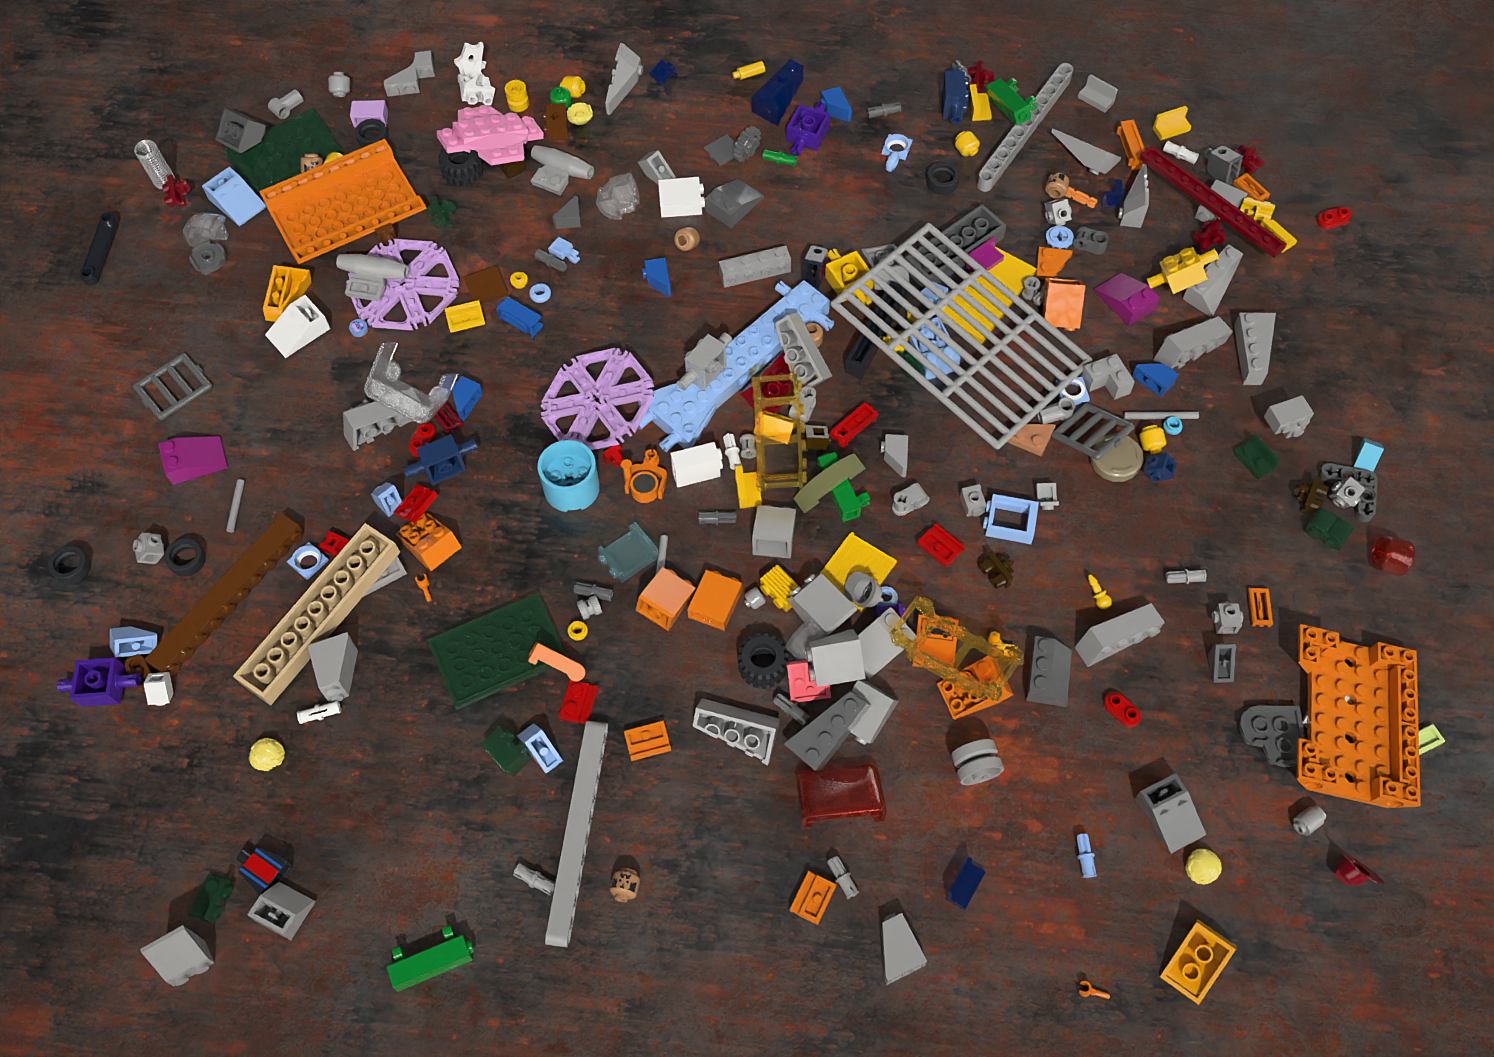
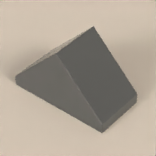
M576 195L552 216L556 229L581 227L580 206Z
M1235 643L1214 644L1207 654L1213 683L1234 682Z

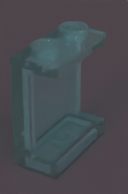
M636 522L629 526L630 532L606 548L598 547V559L603 565L606 564L610 568L609 572L614 579L618 578L621 583L658 559L659 555L658 548Z

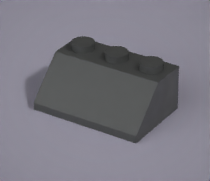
M224 108L215 140L239 153H243L261 142L265 134L266 125L242 113Z
M1035 636L1033 640L1026 701L1067 707L1072 650L1056 639Z

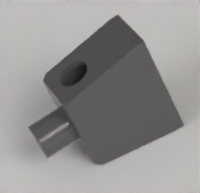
M1221 146L1215 150L1209 148L1205 151L1204 157L1208 159L1207 171L1215 179L1228 185L1233 184L1234 180L1239 176L1243 156L1226 146Z

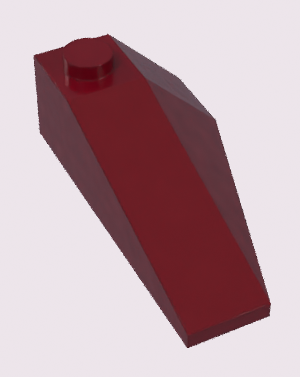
M784 350L740 393L752 408L776 414L786 403V395L791 388L788 363L784 359Z

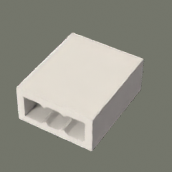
M699 177L658 180L661 218L702 214V207H705L704 197H701V194H704L703 184L699 183Z
M715 442L670 453L672 472L677 488L720 477V469H723L722 454L720 448H716Z

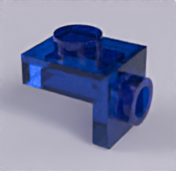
M662 59L649 73L661 86L671 74L675 77L678 74L674 71L676 69L675 66L670 62H664Z
M1115 179L1112 192H1104L1102 205L1119 206L1121 197H1124L1125 187H1122V180Z

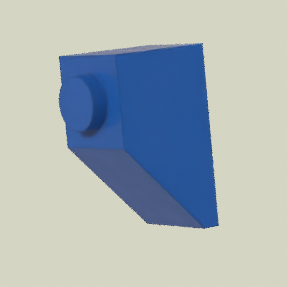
M840 86L821 91L819 102L820 105L821 103L825 104V112L829 113L832 117L847 122L851 121L852 109Z
M666 259L645 260V268H642L643 278H647L648 285L668 297L671 296Z
M1138 364L1132 377L1162 397L1175 384L1178 373L1165 364Z
M461 376L458 382L454 383L452 393L460 420L464 422L482 397L483 392L480 384Z

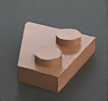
M1026 424L1007 442L1042 456L1056 425Z

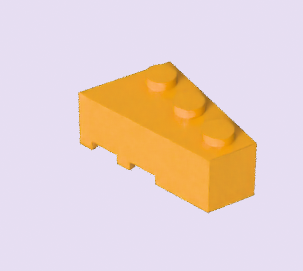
M273 266L263 306L266 321L276 322L291 303L303 296L312 283L310 270Z

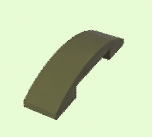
M855 453L851 454L815 476L793 499L805 514L820 503L818 500L848 477L851 480L866 468Z

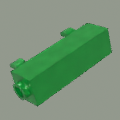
M1000 78L986 85L989 100L1016 126L1031 119L1030 110L1033 111L1038 108L1033 103L1036 101L1034 96H1030L1024 101L1016 93L1019 88L1014 85L1017 83L1014 78L1010 79L1007 84Z
M825 453L818 457L817 468L820 473L839 461L836 453ZM848 478L829 491L842 522L860 517L861 507L870 504L868 492L856 497Z
M449 925L442 928L446 942L411 957L405 958L404 951L400 946L391 949L396 963L387 966L393 988L399 992L472 961L471 953L474 952L471 941L466 940L463 935L455 937L454 930Z

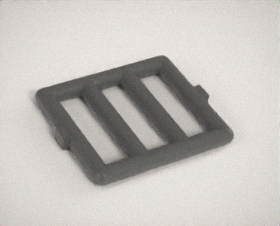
M182 353L136 382L133 388L142 398V403L146 408L149 407L159 420H164L210 390L212 384L203 375L199 365H195L185 353ZM184 362L201 382L202 386L193 391L174 367ZM168 372L187 396L177 401L158 377ZM153 382L171 406L161 411L142 387Z
M1086 403L1072 416L1065 418V422L1053 431L1051 436L1096 460H1100L1113 447L1117 448L1121 444V440L1134 429V425L1094 405ZM1087 411L1095 414L1070 437L1062 434ZM1101 418L1109 421L1084 444L1076 441ZM1115 425L1123 427L1098 451L1091 449Z

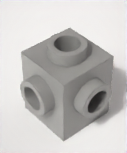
M1059 198L1044 203L1046 208L1045 217L1048 223L1061 226L1066 224V221L1071 220L1072 210L1068 204V199Z
M1352 477L1342 479L1341 482L1338 481L1331 488L1333 492L1329 497L1340 508L1354 507L1361 498L1359 496L1365 488Z
M141 533L134 541L133 550L135 551L138 563L156 564L164 555V544L162 543L161 535Z
M1222 602L1212 611V622L1215 623L1217 634H1237L1243 622V612L1240 611L1239 604Z

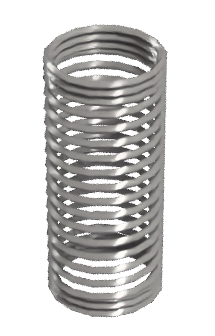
M143 140L137 143L134 153L153 184L157 188L162 189L161 185L163 184L160 183L167 181L166 175L172 174L175 179L174 174L154 141Z

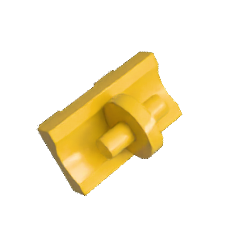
M1247 197L1243 199L1240 210L1257 221V219L1263 220L1266 217L1271 219L1275 205L1271 204V202L1256 201L1253 198Z

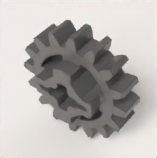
M750 126L746 128L745 132L740 133L738 140L734 144V158L744 162L745 159H749V156L754 155L761 139L759 129Z

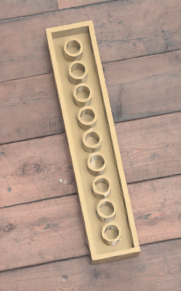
M365 523L233 677L266 703L272 705L311 659L308 645L328 639L398 556L400 551L396 544Z

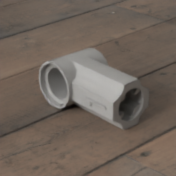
M295 89L281 99L273 98L270 100L268 109L279 119H285L289 116L291 109L303 102V98Z
M1065 397L1058 403L1044 407L1037 414L1040 424H1048L1058 420L1065 421V418L1073 415L1075 408L1074 400Z

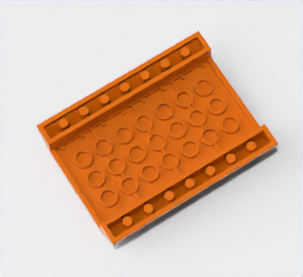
M382 139L259 191L297 264H301L375 231V228L388 223L393 224L427 209L421 197L416 195L394 159L392 149L386 139Z

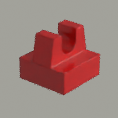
M615 445L606 450L602 456L603 462L606 465L612 462L617 468L620 467L621 462L624 460L621 456L622 447Z

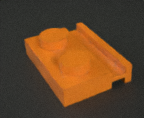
M664 721L624 731L631 761L671 751Z
M808 871L790 907V912H794L798 916L818 925L837 884Z

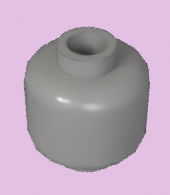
M334 72V75L328 78L329 92L335 97H346V94L350 92V78L345 76L343 72Z

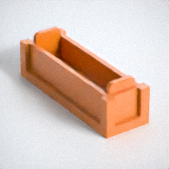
M1134 120L1121 121L1116 134L1120 136L1131 171L1139 170L1145 164L1139 159L1140 154L1145 151L1144 145Z

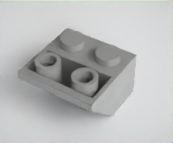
M278 882L259 896L249 911L248 916L259 924L292 940L315 901Z

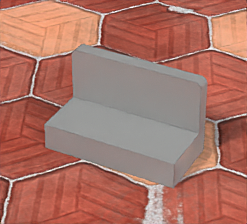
M1090 74L1086 86L1079 92L1078 98L1106 113L1114 104L1118 89Z

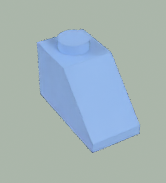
M387 482L382 486H378L371 493L375 503L388 517L394 514L393 512L402 502L396 487Z
M131 626L110 629V648L115 658L136 654H149L157 646L156 633Z
M534 723L517 735L545 773H548L563 761L542 729Z

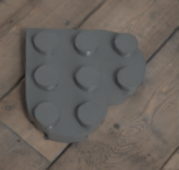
M1254 706L1241 715L1238 728L1246 744L1262 747L1268 763L1281 767L1297 765V739H1305L1300 706Z

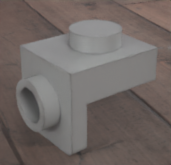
M1056 483L1036 484V502H1039L1038 507L1042 506V510H1054V506L1059 505L1056 496Z

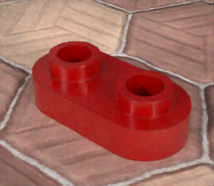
M1337 207L1322 212L1317 219V224L1323 229L1338 227L1348 223L1352 213L1346 207Z
M431 423L419 425L409 443V450L413 456L419 457L416 449L434 441L436 430Z
M1111 692L1105 697L1103 702L1105 710L1122 725L1133 728L1139 724L1141 712L1124 696L1117 692ZM1112 700H1117L1118 704L1113 703ZM1128 713H1132L1134 718L1129 717Z

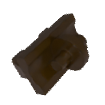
M1315 476L1309 488L1307 487L1308 484L1304 482L1302 485L1295 486L1293 490L1297 500L1302 501L1305 498L1300 510L1301 513L1306 514L1308 510L1319 513L1324 501L1314 497L1316 495L1324 499L1329 487L1320 483L1321 478Z
M992 551L989 552L986 559L979 566L980 571L984 575L991 571L995 574L990 580L995 589L1011 586L1010 582L1014 578L1011 575L1014 572L1011 566L1014 564V561L1011 558L1005 560L1003 557H1000L998 559Z

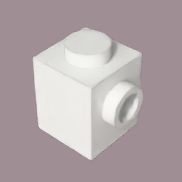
M170 673L148 674L144 682L148 705L156 704L161 706L169 703L174 694Z

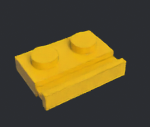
M479 300L444 308L451 333L485 325Z

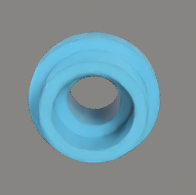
M1170 417L1163 424L1164 430L1171 435L1180 433L1183 427L1181 420L1177 417Z

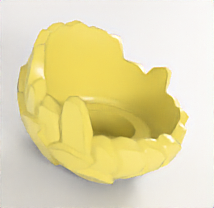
M586 103L572 104L567 110L569 122L576 125L586 124L593 115L590 104L587 105Z
M263 738L255 742L251 747L249 761L255 769L269 771L276 767V765H281L285 751L278 741L272 738Z
M1196 849L1188 857L1185 870L1192 881L1204 885L1218 878L1222 871L1220 859L1211 850Z

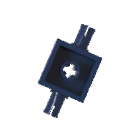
M952 67L949 71H945L942 89L943 119H951L953 124H959L962 121L963 113H966L967 102L965 101H968L969 91H966L968 88V78H965V71H960L957 67Z
M452 434L443 436L434 442L417 448L416 450L420 458L419 462L403 467L407 478L421 472L426 473L431 485L466 471L462 455L478 450L474 439L458 445L455 443Z

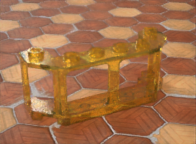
M797 374L752 377L757 453L756 488L758 492L766 491L767 488L800 487V489H804V483H807L806 471H804V469H807V459L803 458V451H806V440H802V433H805V422H801V415H804V404H800L799 391H802V381L798 380ZM794 380V396L764 398L762 396L761 382ZM796 405L797 434L765 436L764 408L767 406ZM797 443L798 473L768 475L766 473V445ZM799 479L797 482L767 483L770 480Z
M916 596L890 632L892 643L895 646L906 649V656L911 661L980 700H985L989 696L993 701H998L1002 695L1004 685L1016 667L1024 662V653L1018 647L1006 646L1003 650L998 645L989 644L983 637L969 633L965 627L951 623L947 617L936 615L933 602L925 597ZM916 607L928 621L916 639L912 641L904 635L900 628ZM934 628H939L963 642V645L949 665L920 649ZM971 648H976L1001 663L989 682L983 680L980 683L957 670ZM1008 665H1011V667L1004 675L1000 683L997 684L996 682L1005 670V668Z

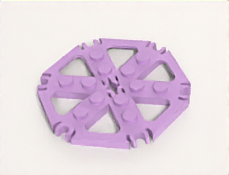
M393 239L395 244L388 240V246H383L381 242L379 244L381 249L376 245L366 255L388 258L404 264L400 256L402 250H420L422 252L408 265L409 273L407 279H384L385 289L381 302L371 301L366 307H363L359 298L351 297L359 318L364 321L369 318L367 320L368 325H372L375 328L413 330L411 324H413L415 329H418L417 324L419 322L427 326L426 319L431 324L444 308L457 297V289L453 287L460 286L458 276L446 250L443 247L437 250V244L432 241ZM438 263L444 264L449 275L448 278L425 276ZM348 273L349 278L354 275V273ZM417 294L442 296L443 300L433 311L425 312ZM401 301L407 319L404 322L383 320V317Z
M619 348L607 349L575 356L578 362L572 358V366L567 367L564 364L563 366L566 371L560 368L541 401L542 409L547 410L541 412V418L558 441H578L586 445L590 450L619 445L616 440L617 438L623 443L622 436L624 434L632 436L629 429H632L634 433L636 432L654 399L653 390H648V388L654 387L650 376L631 353L625 350L624 354L621 355L622 352ZM607 360L606 365L595 382L586 371L587 365ZM628 367L633 368L640 377L639 381L617 385L624 370ZM565 381H572L580 394L556 398ZM593 395H595L596 398H597V397L599 398V401H600L601 404H599L598 402L595 401V398H594ZM640 401L641 406L634 419L630 422H626L614 407ZM578 414L566 435L562 434L556 425V420L560 417ZM599 417L610 431V437L605 440L587 442V437Z

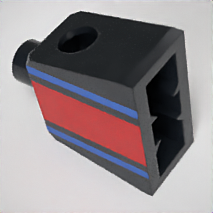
M811 246L804 259L802 281L805 280L817 289L820 287L827 264L828 250L824 246ZM813 268H816V274L812 273L811 270Z
M260 847L256 848L252 854L244 849L237 856V861L243 864L238 872L259 895L276 883L281 882L293 867L286 859Z

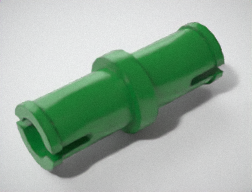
M765 149L763 152V160L794 167L797 164V156L784 154L783 151L775 152Z

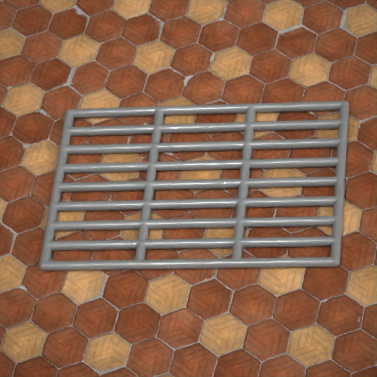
M931 223L923 226L831 301V306L995 449H1000L1083 372L1085 365L1093 362V359ZM929 231L975 271L971 275L966 273L923 235ZM916 241L921 243L964 281L959 285L911 245ZM905 250L948 285L952 291L946 295L900 254ZM895 260L941 300L936 304L931 302L888 264ZM883 269L929 310L922 314L876 274ZM982 275L1029 316L1024 320L1021 319L978 283L976 279ZM871 279L918 320L911 325L870 290L865 283ZM971 285L1015 322L1017 326L1011 330L964 289ZM857 289L862 291L906 330L899 335L852 293ZM957 295L961 296L1006 336L1001 340L998 339L952 299ZM845 299L850 301L894 340L888 345L884 343L840 303ZM947 304L995 346L990 350L985 348L941 309ZM933 315L938 316L983 356L977 361L929 319ZM1034 320L1037 321L1080 357L1083 362L1077 366L1029 324ZM924 324L966 360L971 367L966 371L962 369L917 329ZM1022 330L1027 332L1071 369L1072 372L1068 376L1063 374L1019 337L1018 334ZM912 334L960 377L953 382L905 339ZM1013 340L1061 382L1055 387L1011 350L1007 344ZM898 345L902 346L948 387L941 392L900 357L894 349ZM1001 350L1044 386L1049 393L1043 397L998 359L995 354ZM988 361L992 362L1039 403L1032 408L983 365ZM976 371L980 372L1027 414L1019 418L976 381L972 375ZM966 381L1013 421L1015 425L1008 429L959 386ZM955 392L999 430L1003 436L997 441L953 403L948 396Z

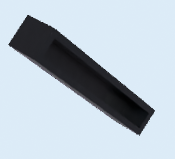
M891 281L889 286L906 299L907 290L900 284ZM884 293L881 299L899 313L902 306L889 294ZM877 305L874 313L891 327L894 319ZM869 319L866 327L883 341V337L887 333ZM861 333L849 354L845 373L860 379L863 378L879 349L863 333Z

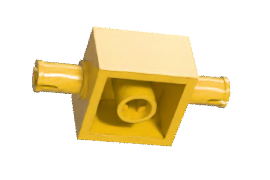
M1193 247L1183 249L1180 253L1168 256L1163 261H1160L1162 273L1147 278L1148 284L1153 289L1166 282L1169 284L1173 294L1208 279L1203 267L1212 261L1218 260V254L1215 248L1202 255H1197Z
M833 249L834 253L832 250L828 252L827 257L832 262L826 264L825 278L838 296L870 270L857 251L843 257L840 256L837 249ZM870 279L865 285L872 289L873 281ZM859 289L852 293L865 306L872 302Z

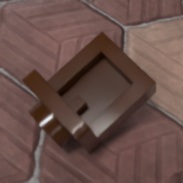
M391 223L375 228L374 233L379 243L382 242L384 244L388 240L396 239Z

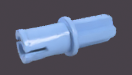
M1088 834L1077 835V843L1080 855L1077 858L1080 859L1083 878L1097 876L1093 859L1095 854L1091 853Z

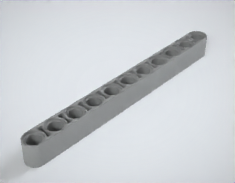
M1062 63L1059 65L1035 97L1036 101L1033 103L1038 108L1033 111L1030 110L1031 119L1018 126L1014 125L981 169L977 182V188L980 191L987 192L992 189L1069 85L1073 73V66L1071 64Z
M587 720L585 724L547 926L546 945L568 947L570 943L608 732V723Z

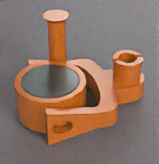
M652 449L646 451L643 464L632 465V462L628 459L621 462L624 472L625 493L629 494L631 488L633 498L641 503L652 502L657 496L659 499L663 498L667 471L659 467V457L654 449L653 453ZM657 477L661 478L660 485L658 484Z

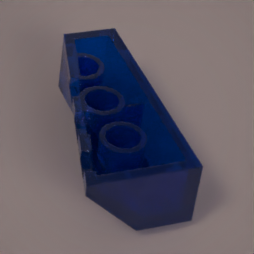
M790 59L752 97V112L779 126L781 118L784 117L788 105L791 104L794 94H796L803 81L804 66Z

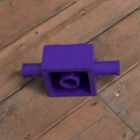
M817 102L814 108L799 104L787 126V141L794 143L791 148L793 155L800 156L804 147L815 151L820 147L830 128V114L823 112L826 108L824 103H821L819 107L820 102Z
M116 658L76 660L73 679H59L57 683L62 684H57V689L59 692L71 691L70 699L81 707L115 705L121 703L123 687H139L141 683L137 682H141L140 674L125 675V665Z

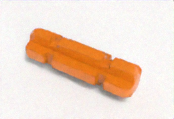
M1068 187L1065 195L1068 198L1072 197L1073 200L1081 204H1088L1087 206L1090 208H1094L1098 202L1096 198H1090L1089 195L1078 190L1075 191L1072 187Z

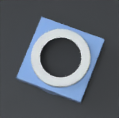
M889 134L881 154L890 156L894 152L889 149L892 144H901L904 150L898 152L899 159L906 160L913 140L901 134Z
M1076 377L1070 383L1080 387L1081 393L1079 395H1069L1065 389L1058 394L1060 400L1068 397L1074 400L1075 405L1090 400L1083 377ZM1056 380V386L1061 382L1060 380Z
M308 542L305 546L297 549L287 563L308 580L329 560ZM307 555L315 556L317 558L315 566L306 570L301 568L300 562L303 557Z

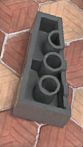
M850 691L784 743V745L815 771H821L871 705L856 692Z

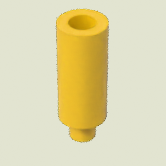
M762 61L737 68V71L733 72L732 75L734 79L739 78L742 80L764 73L765 66Z

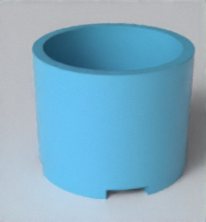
M573 440L553 443L543 451L538 461V473L548 503L564 512L580 508L583 510L590 506L599 494V478L592 451L583 443Z

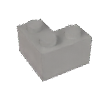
M1117 354L1085 365L1081 374L1089 392L1106 386L1114 400L1130 394L1135 383Z
M1302 395L1270 406L1264 418L1274 434L1282 432L1285 438L1298 437L1304 433V429L1310 423L1314 412Z

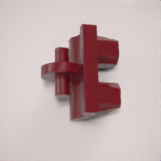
M982 60L977 61V66L969 67L968 74L971 76V82L969 83L968 81V90L969 85L976 84L977 93H982L983 85L992 82L994 79V73L990 69L984 70L982 68Z
M1241 144L1237 149L1233 150L1243 156L1241 165L1245 167L1244 172L1249 175L1255 173L1265 163L1255 154L1256 148L1254 146L1248 148Z
M172 174L168 175V182L162 185L163 191L168 195L164 197V201L170 207L178 204L182 208L186 206L184 195L190 191V184L184 180L176 181Z
M1217 218L1214 222L1206 221L1203 224L1202 232L1197 231L1194 234V243L1200 244L1202 251H1206L1212 244H1222L1226 240L1225 231L1220 228L1221 219Z

